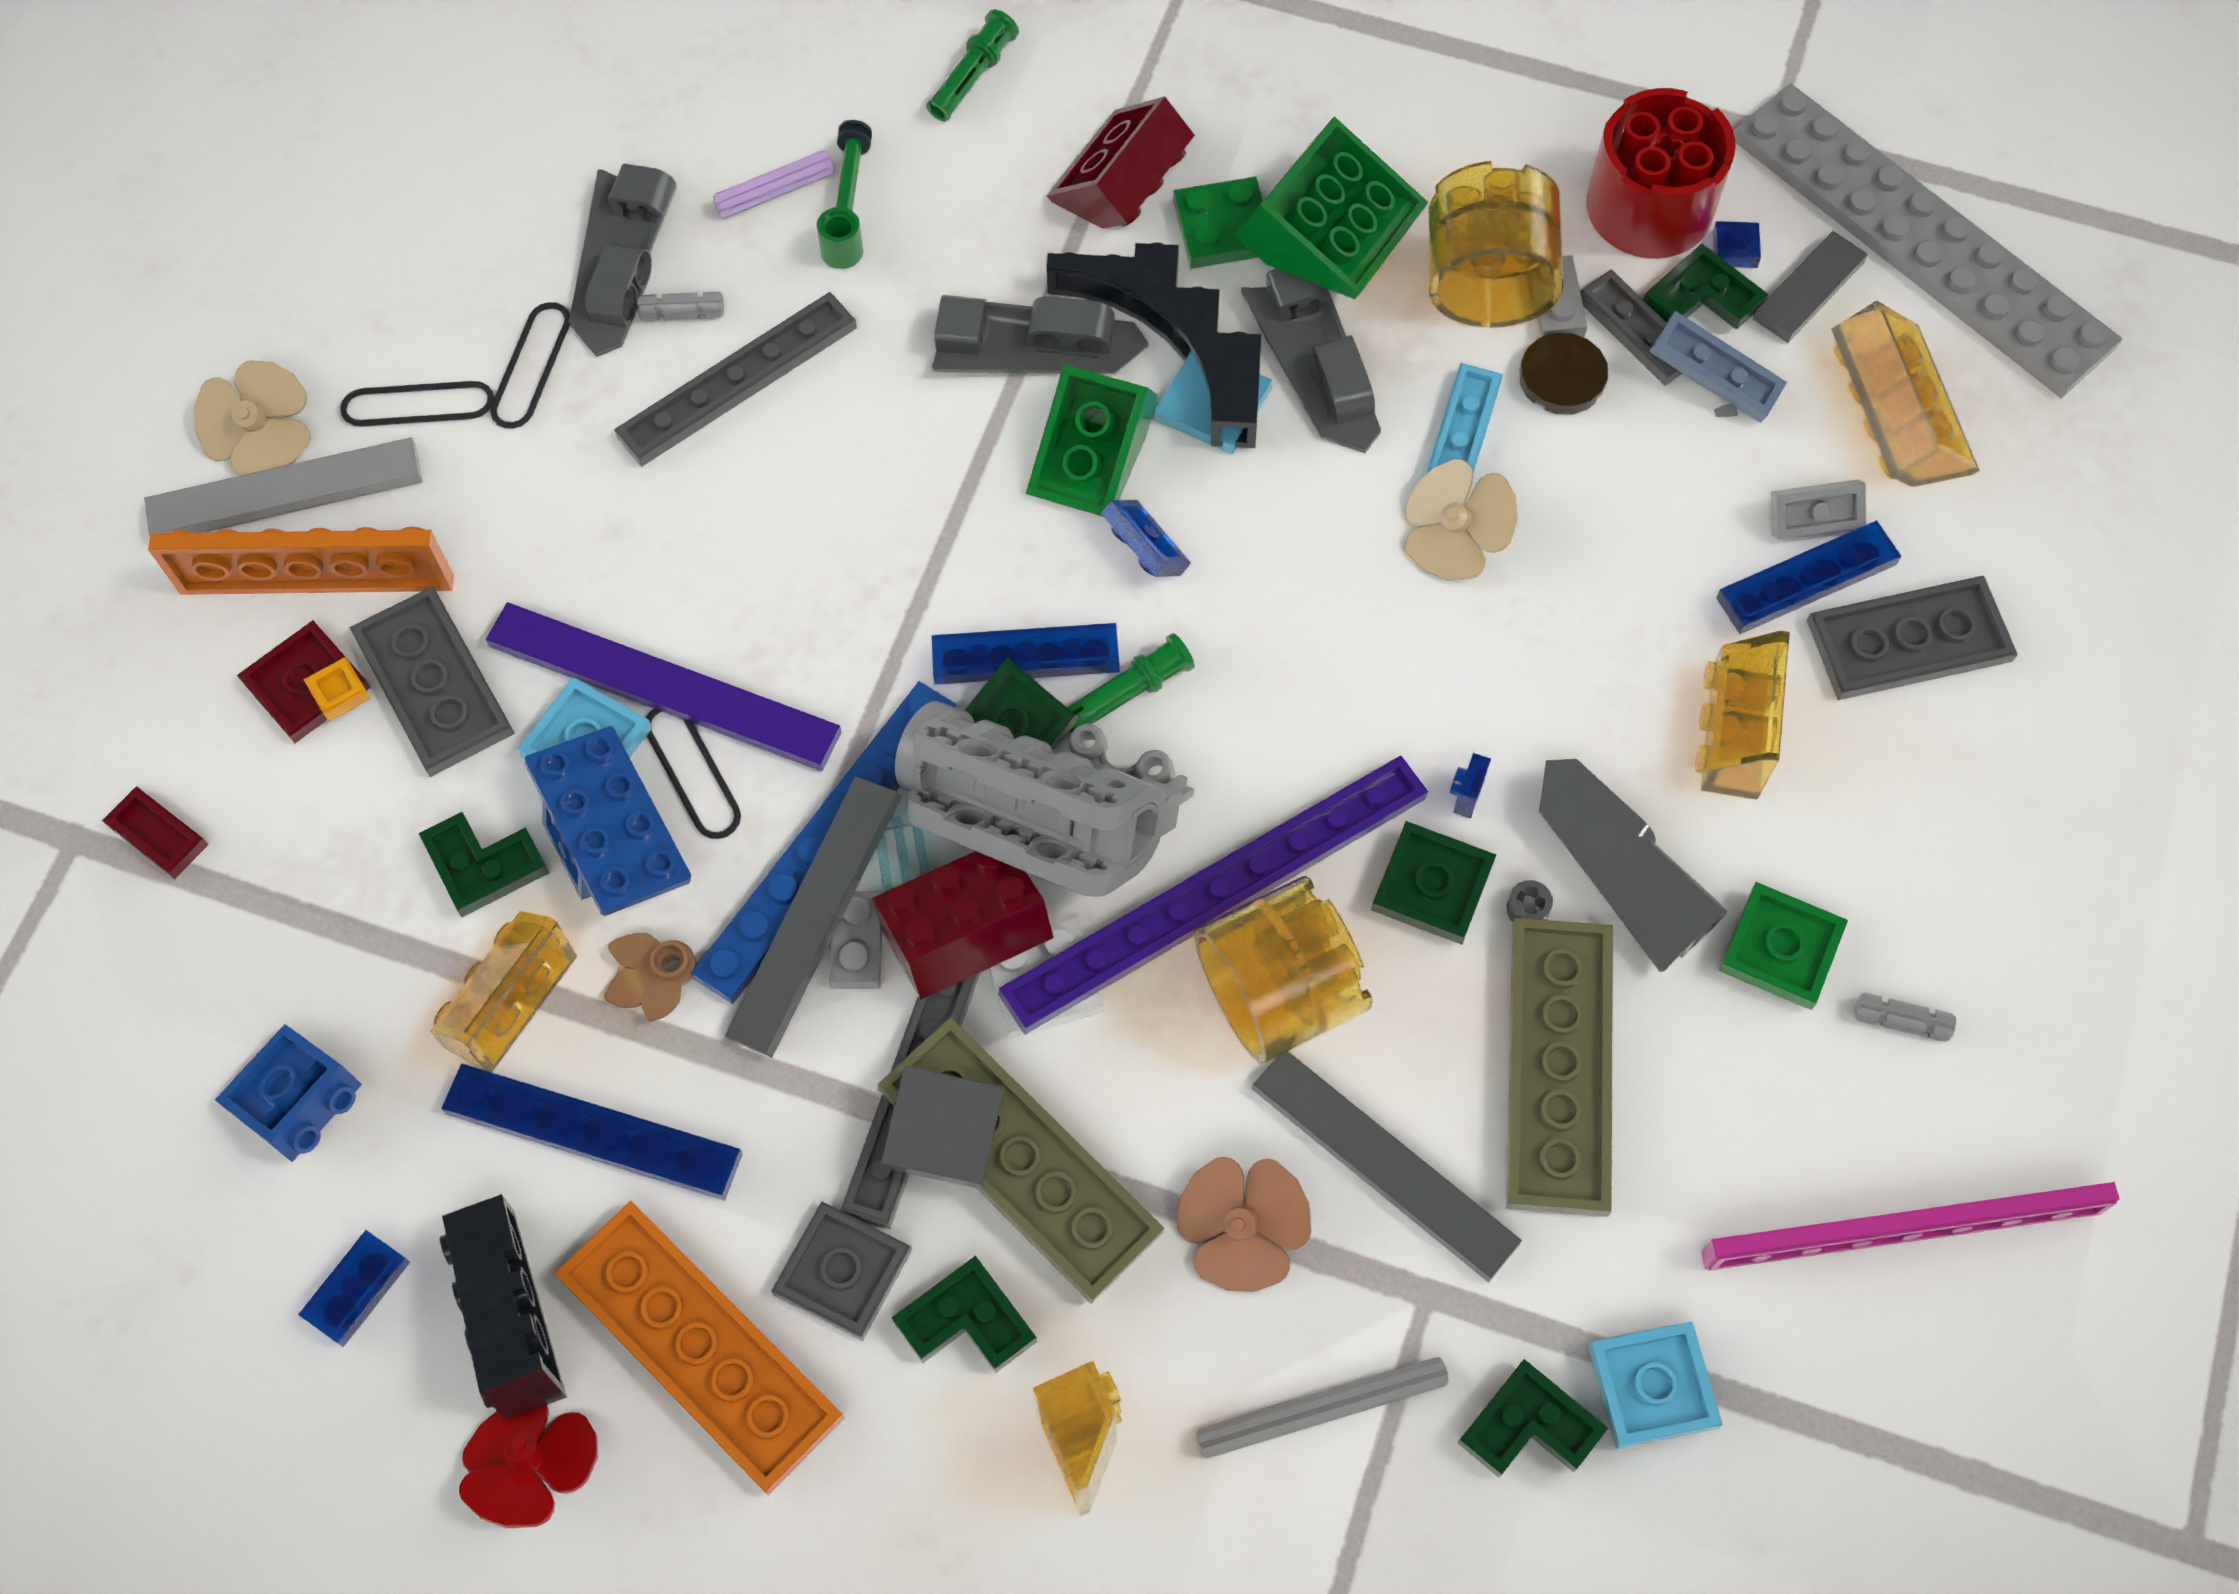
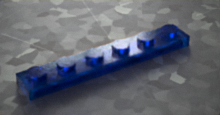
M463 1063L460 1064L441 1108L446 1115L723 1201L726 1200L743 1155L740 1148Z

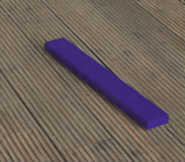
M509 602L505 604L485 639L488 646L565 676L574 677L581 682L648 707L657 708L664 713L691 721L696 725L819 771H823L842 733L840 725Z

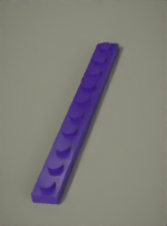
M1400 755L999 988L998 996L1024 1035L1424 801L1429 791Z

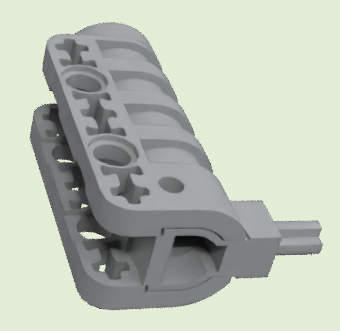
M931 701L925 704L913 715L901 736L895 758L897 782L902 789L910 792L906 817L909 823L1078 894L1092 897L1110 894L1144 869L1152 858L1160 842V837L1176 828L1179 805L1193 797L1194 788L1187 786L1188 778L1184 775H1178L1163 784L1145 776L1139 779L1110 767L1098 771L1094 769L1091 761L1085 757L1069 751L1054 754L1049 744L1030 736L1024 735L1015 739L1007 727L989 720H981L974 723L972 716L968 712L940 701Z

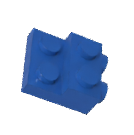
M284 1024L219 1094L215 1101L288 1160L293 1162L299 1154L308 1153L318 1145L321 1138L320 1131L335 1114H343L353 1106L356 1099L355 1092L362 1084L340 1063Z

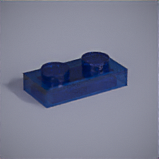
M1111 500L1101 512L1112 526L1111 530L1115 537L1132 549L1139 558V565L1154 577L1181 576L1191 564L1188 558L1138 500Z
M365 1230L298 1315L337 1344L344 1347L407 1268L410 1261L372 1233Z

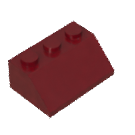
M1165 96L1114 110L1047 197L1057 206L1102 229L1117 225L1127 226L1138 218L1141 213L1140 206L1146 198L1161 188L1164 183L1162 178L1170 167L1175 166L1186 155L1185 148L1195 134Z

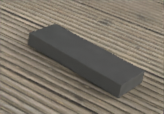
M1832 231L1756 310L1753 319L1789 343L1864 264L1868 253L1835 231Z
M1612 269L1580 290L1583 306L1664 386L1683 374L1649 352L1667 322Z

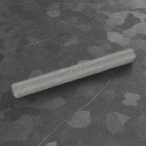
M1434 1357L1199 1428L1196 1431L1199 1451L1203 1458L1208 1459L1445 1387L1449 1381L1448 1372L1443 1360L1440 1357Z

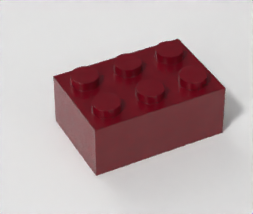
M977 851L872 897L883 934L920 1000L1054 938L1045 901L1027 872Z

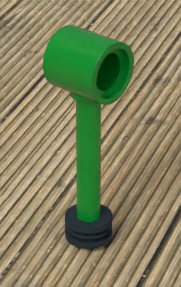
M846 120L839 126L837 145L844 154L836 207L824 211L816 223L821 257L827 265L837 269L852 267L863 256L860 221L853 212L860 155L867 153L870 149L872 130L869 125L859 120Z

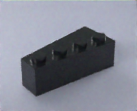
M500 1194L443 1215L442 1219L446 1234L439 1237L440 1245L448 1265L453 1266L455 1282L452 1283V1290L456 1303L463 1314L466 1328L464 1331L465 1339L472 1356L479 1393L486 1408L494 1407L505 1420H509L567 1398L513 1208L504 1196Z

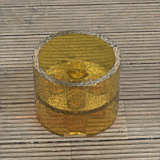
M1485 161L1459 168L1437 183L1435 194L1428 207L1429 294L1436 309L1454 321L1477 327L1517 325L1533 320L1550 310L1561 297L1564 285L1561 200L1558 186L1554 180L1545 172L1528 164H1525L1522 170L1492 168V161Z
M1307 876L1295 879L1194 930V940L1199 960L1218 1005L1243 1047L1260 1064H1264L1370 1011L1372 1008V995L1368 989L1361 991L1359 980H1361L1359 969L1363 968L1364 964L1357 947L1330 899L1325 901L1317 900L1310 891L1314 888V885Z

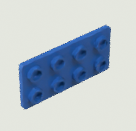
M609 726L525 757V767L542 798V824L581 900L592 896L600 914L607 916L691 882V873L613 727Z

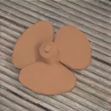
M1228 1157L1215 1158L1195 1172L1180 1196L1176 1223L1182 1237L1190 1242L1199 1243L1219 1235L1203 1244L1197 1250L1194 1256L1196 1272L1202 1279L1225 1290L1255 1292L1280 1283L1287 1277L1290 1270V1260L1283 1248L1294 1250L1304 1246L1312 1232L1310 1204L1298 1179L1278 1161L1273 1159H1261L1249 1169L1245 1205L1243 1170L1238 1162Z

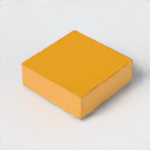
M346 657L304 679L329 722L371 699Z

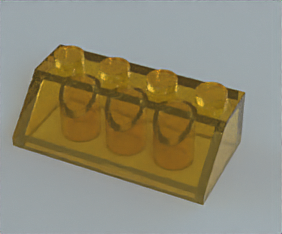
M1876 300L1831 329L1837 343L1834 347L1835 355L1842 366L1849 372L1852 380L1848 384L1849 390L1854 399L1864 409L1867 417L1863 420L1864 427L1869 436L1877 442L1882 454L1878 458L1879 464L1890 479H1897L1911 487L1970 476L1980 471L1918 324Z

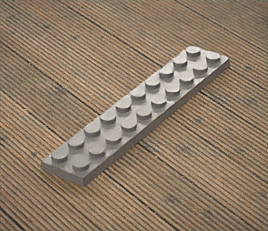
M1792 83L1788 84L1735 128V142L2061 399L2114 352L2121 343L2122 337Z

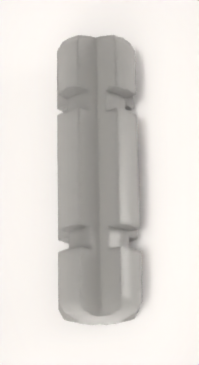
M718 291L703 292L702 297H698V292L662 294V298L658 299L657 294L641 295L638 297V313L643 321L659 320V316H664V320L700 318V314H705V318H719L724 314V300L722 293Z
M1862 993L1855 1006V1019L1860 1022L1875 1025L1876 1021H1880L1881 1026L1919 1036L1926 1032L1929 1038L1944 1042L1949 1041L1953 1037L1956 1026V1016L1952 1013L1936 1010L1935 1014L1929 1013L1928 1007L1890 998L1887 1003L1882 1001L1881 996L1869 993Z

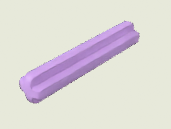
M822 150L715 193L713 196L715 208L722 218H726L810 184L834 172L832 160L828 153Z

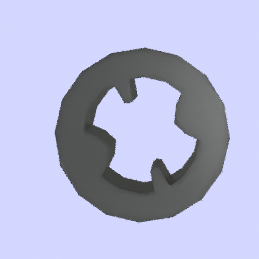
M1535 880L1520 882L1511 891L1506 904L1507 914L1512 922L1515 918L1547 920L1553 906V897L1550 890L1540 882ZM1525 896L1535 898L1534 903L1538 907H1536L1534 914L1524 912L1525 906L1522 902Z

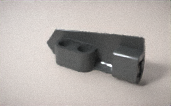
M622 164L617 176L603 169L597 171L569 317L570 326L596 357L623 346L638 309V297L644 294L652 268L650 253L677 188L675 180L662 170Z
M1272 269L1267 272V287H1242L1241 294L1320 437L1341 446L1366 453L1381 434V428L1375 415L1374 394L1352 335L1346 336L1329 289L1279 269Z
M942 295L934 334L936 354L932 370L934 372L1061 373L1063 365L1066 364L1095 373H1116L1146 349L1149 344L1134 322L1115 320L1113 309L1102 302L1043 296L1035 299L1032 306L987 302L986 299Z
M1578 759L1546 760L1539 805L1540 814L1609 903L1658 971H1666L1679 956L1683 958L1724 918L1728 910L1655 844L1656 838L1649 825Z

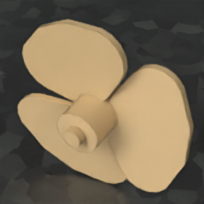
M249 360L242 363L236 370L234 378L235 385L242 399L234 387L227 380L220 377H212L202 384L194 405L195 433L204 453L209 458L216 461L230 459L234 471L240 475H246L293 464L309 445L311 435L304 423L295 419H272L275 417L297 415L304 409L307 403L306 390L292 372L273 362Z
M1454 459L1431 469L1415 485L1405 505L1404 512L1406 520L1416 528L1406 538L1405 550L1407 555L1423 571L1445 580H1471L1478 577L1486 565V557L1482 549L1487 552L1496 553L1507 548L1512 541L1518 522L1517 497L1507 479L1501 474L1490 473L1481 477L1467 501L1474 474L1471 466L1461 459Z

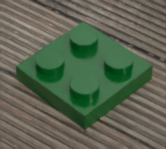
M1256 176L1173 190V202L1190 269L1258 258L1234 236L1263 200Z
M1755 882L1719 971L1812 1010L1817 1004L1848 920Z

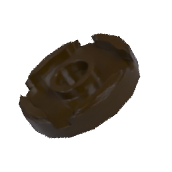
M1553 333L1538 338L1527 348L1519 368L1520 385L1526 397L1534 404L1537 401L1540 405L1545 406L1546 411L1554 414L1573 415L1588 410L1603 394L1608 381V363L1602 351L1590 340L1573 333Z

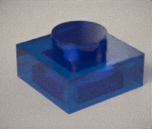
M1716 221L1713 229L1714 253L1733 267L1758 268L1761 260L1759 223Z
M1473 753L1467 769L1458 766L1449 792L1458 796L1453 813L1472 818L1491 758Z

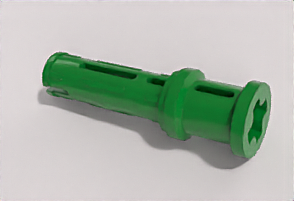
M991 9L985 16V24L978 34H973L966 42L967 52L948 75L933 98L926 104L927 110L934 118L942 122L949 121L952 113L972 89V86L984 70L995 66L1000 61V52L1005 45L1017 38L1019 35L1018 25L1008 14L997 9Z
M1171 633L1166 636L1164 644L1145 656L1141 653L1137 654L1131 661L1130 668L1069 705L1068 708L1080 717L1069 731L1072 733L1079 725L1097 722L1146 690L1149 693L1161 690L1164 681L1182 670L1189 672L1194 669V660L1179 636Z

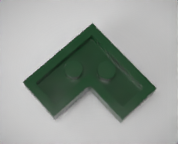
M1701 243L1645 293L1643 300L1666 322L1675 311L1688 318L1704 304L1737 330L1755 314L1756 310L1767 300L1769 294Z
M463 812L418 833L461 917L550 873L526 827L482 849Z
M976 1255L891 1317L895 1326L922 1363L966 1332L994 1372L997 1373L1038 1342L1035 1334Z
M1523 1359L1457 1443L1498 1478L1501 1477L1531 1438L1574 1473L1609 1428L1533 1365Z

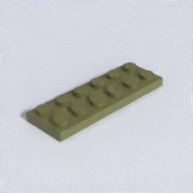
M1515 918L1513 921L1506 1209L1608 1217L1612 1212L1613 925Z
M952 1017L947 1019L878 1083V1090L894 1106L905 1066L1004 1087L982 1189H976L1090 1304L1164 1232L1165 1228Z

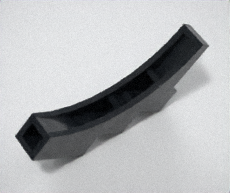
M1159 242L1135 243L1134 257L1115 254L1106 256L1084 255L1072 252L1063 254L1047 253L1048 294L1102 302L1141 321L1165 339L1184 361L1192 351L1202 369L1210 395L1211 446L1223 447V442L1220 441L1221 427H1240L1244 429L1236 440L1235 447L1255 448L1261 334H1247L1240 331L1232 333L1218 332L1220 289H1206L1198 286L1191 288L1177 287L1179 245Z

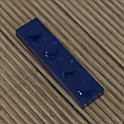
M1876 520L1721 588L1716 599L1738 633L1742 634L1897 565L1901 554Z
M1116 623L931 635L935 685L988 681L1006 658L1013 661L1032 678L1120 672Z

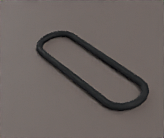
M555 302L543 303L534 308L528 316L491 405L490 414L492 420L497 425L503 428L514 429L523 426L532 417L570 326V313L563 305ZM546 309L559 310L564 316V323L526 414L523 418L514 422L501 420L497 414L498 405L536 316Z
M479 381L361 388L345 396L342 400L340 411L343 419L353 426L474 419L483 416L491 409L494 395L488 385ZM470 387L480 388L487 394V402L484 407L469 413L365 420L354 419L347 413L348 403L353 398L366 394Z
M654 708L646 718L652 723L654 717L662 711ZM683 719L734 814L732 824L720 832H712L702 825L651 729L647 738L697 830L702 835L711 839L728 837L735 832L741 819L739 806L694 724Z

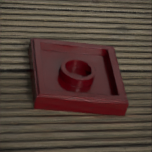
M312 620L240 672L237 677L295 744L327 720L304 679L341 660L345 655ZM349 661L366 691L371 687L367 680Z

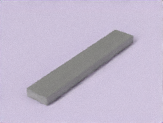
M412 437L144 497L149 536L151 533H169L173 530H186L192 533L206 532L421 483L422 476L415 442Z

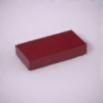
M137 786L102 820L108 828L174 880L209 845L204 838Z

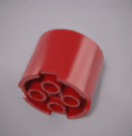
M1654 88L1637 92L1624 99L1623 105L1606 121L1587 192L1586 207L1589 219L1598 234L1609 244L1625 253L1644 258H1666L1679 255L1696 246L1705 237L1712 224L1734 159L1736 149L1735 135L1728 119L1718 108L1712 111L1702 103L1688 98V91L1674 88Z

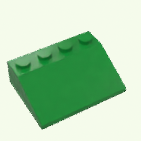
M1334 116L1305 148L1234 236L1266 265L1356 299L1429 202Z

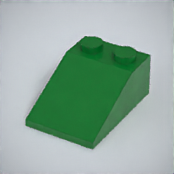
M1064 364L1025 494L1111 519L1146 439L1158 395L1145 386Z

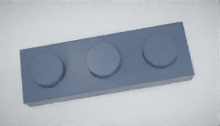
M1677 311L1668 319L1649 350L1656 357L1760 423L1768 416L1787 384L1779 376Z

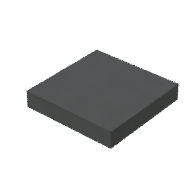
M905 1066L881 1167L982 1189L1004 1087Z
M821 1201L771 1292L781 1300L863 1341L910 1256L912 1248L910 1245Z

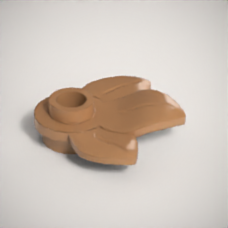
M633 933L617 938L608 944V949L623 968L608 986L604 998L608 1003L622 1008H636L642 1005L644 1014L649 1022L664 1018L679 1004L682 986L693 977L691 972L697 965L696 957L692 949L685 943L676 940L660 942L648 933ZM671 960L681 962L680 967L674 972H666L664 970L665 965Z

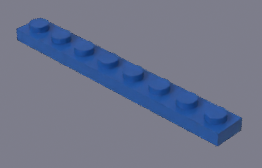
M917 682L693 969L691 974L694 980L732 1005L755 977L855 776L897 792L900 786L895 775V758L901 736L907 724L922 706L931 701H940L957 708L955 702L922 682Z

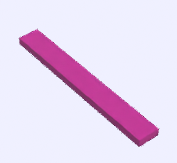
M2115 1182L1716 1238L1710 1240L1701 1251L1705 1269L1711 1271L2102 1215L2120 1200Z

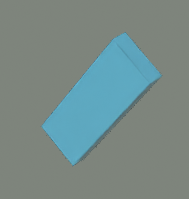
M1460 363L1426 474L1434 467L1454 459H1461L1467 462L1474 474L1503 374Z

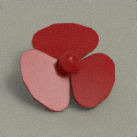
M548 1405L509 1420H505L497 1411L478 1426L463 1450L462 1462L469 1473L462 1479L459 1486L462 1502L481 1520L504 1528H531L545 1524L555 1511V1501L542 1480L557 1493L567 1494L575 1492L588 1482L597 1462L598 1436L586 1416L581 1413L570 1412L557 1417L539 1440L548 1421Z

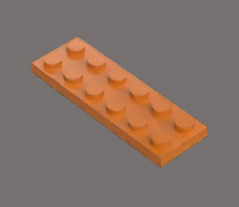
M413 526L404 527L401 530H377L370 527H360L355 531H331L325 528H312L309 531H283L269 528L262 532H238L231 529H220L212 533H192L186 530H173L169 533H151L148 551L180 595L417 592L434 586L436 591H452L454 574L433 532Z
M631 1200L554 1272V1275L768 1496L845 1418Z

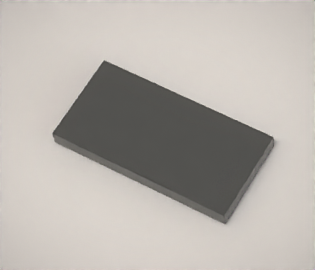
M1984 575L1810 613L1806 620L1838 700L2013 662L2018 655Z
M434 586L349 627L429 777L515 734Z

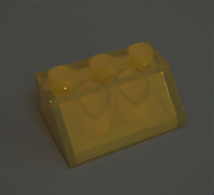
M1780 630L1724 644L1715 662H1707L1703 678V689H1710L1709 703H1703L1699 719V730L1706 731L1705 745H1699L1695 760V772L1702 773L1701 791L1756 800L1759 798L1780 757L1790 632Z
M519 911L512 922L505 923L497 932L493 942L494 946L483 961L476 962L469 969L464 979V986L453 1001L446 1002L435 1016L434 1026L430 1032L441 1046L489 1076L577 958L558 922L548 916Z
M1090 1361L1032 1388L1038 1419L1080 1516L1091 1511L1117 1441L1116 1424L1122 1422L1119 1414L1122 1412L1119 1405L1121 1398L1109 1371L1099 1375L1094 1361Z

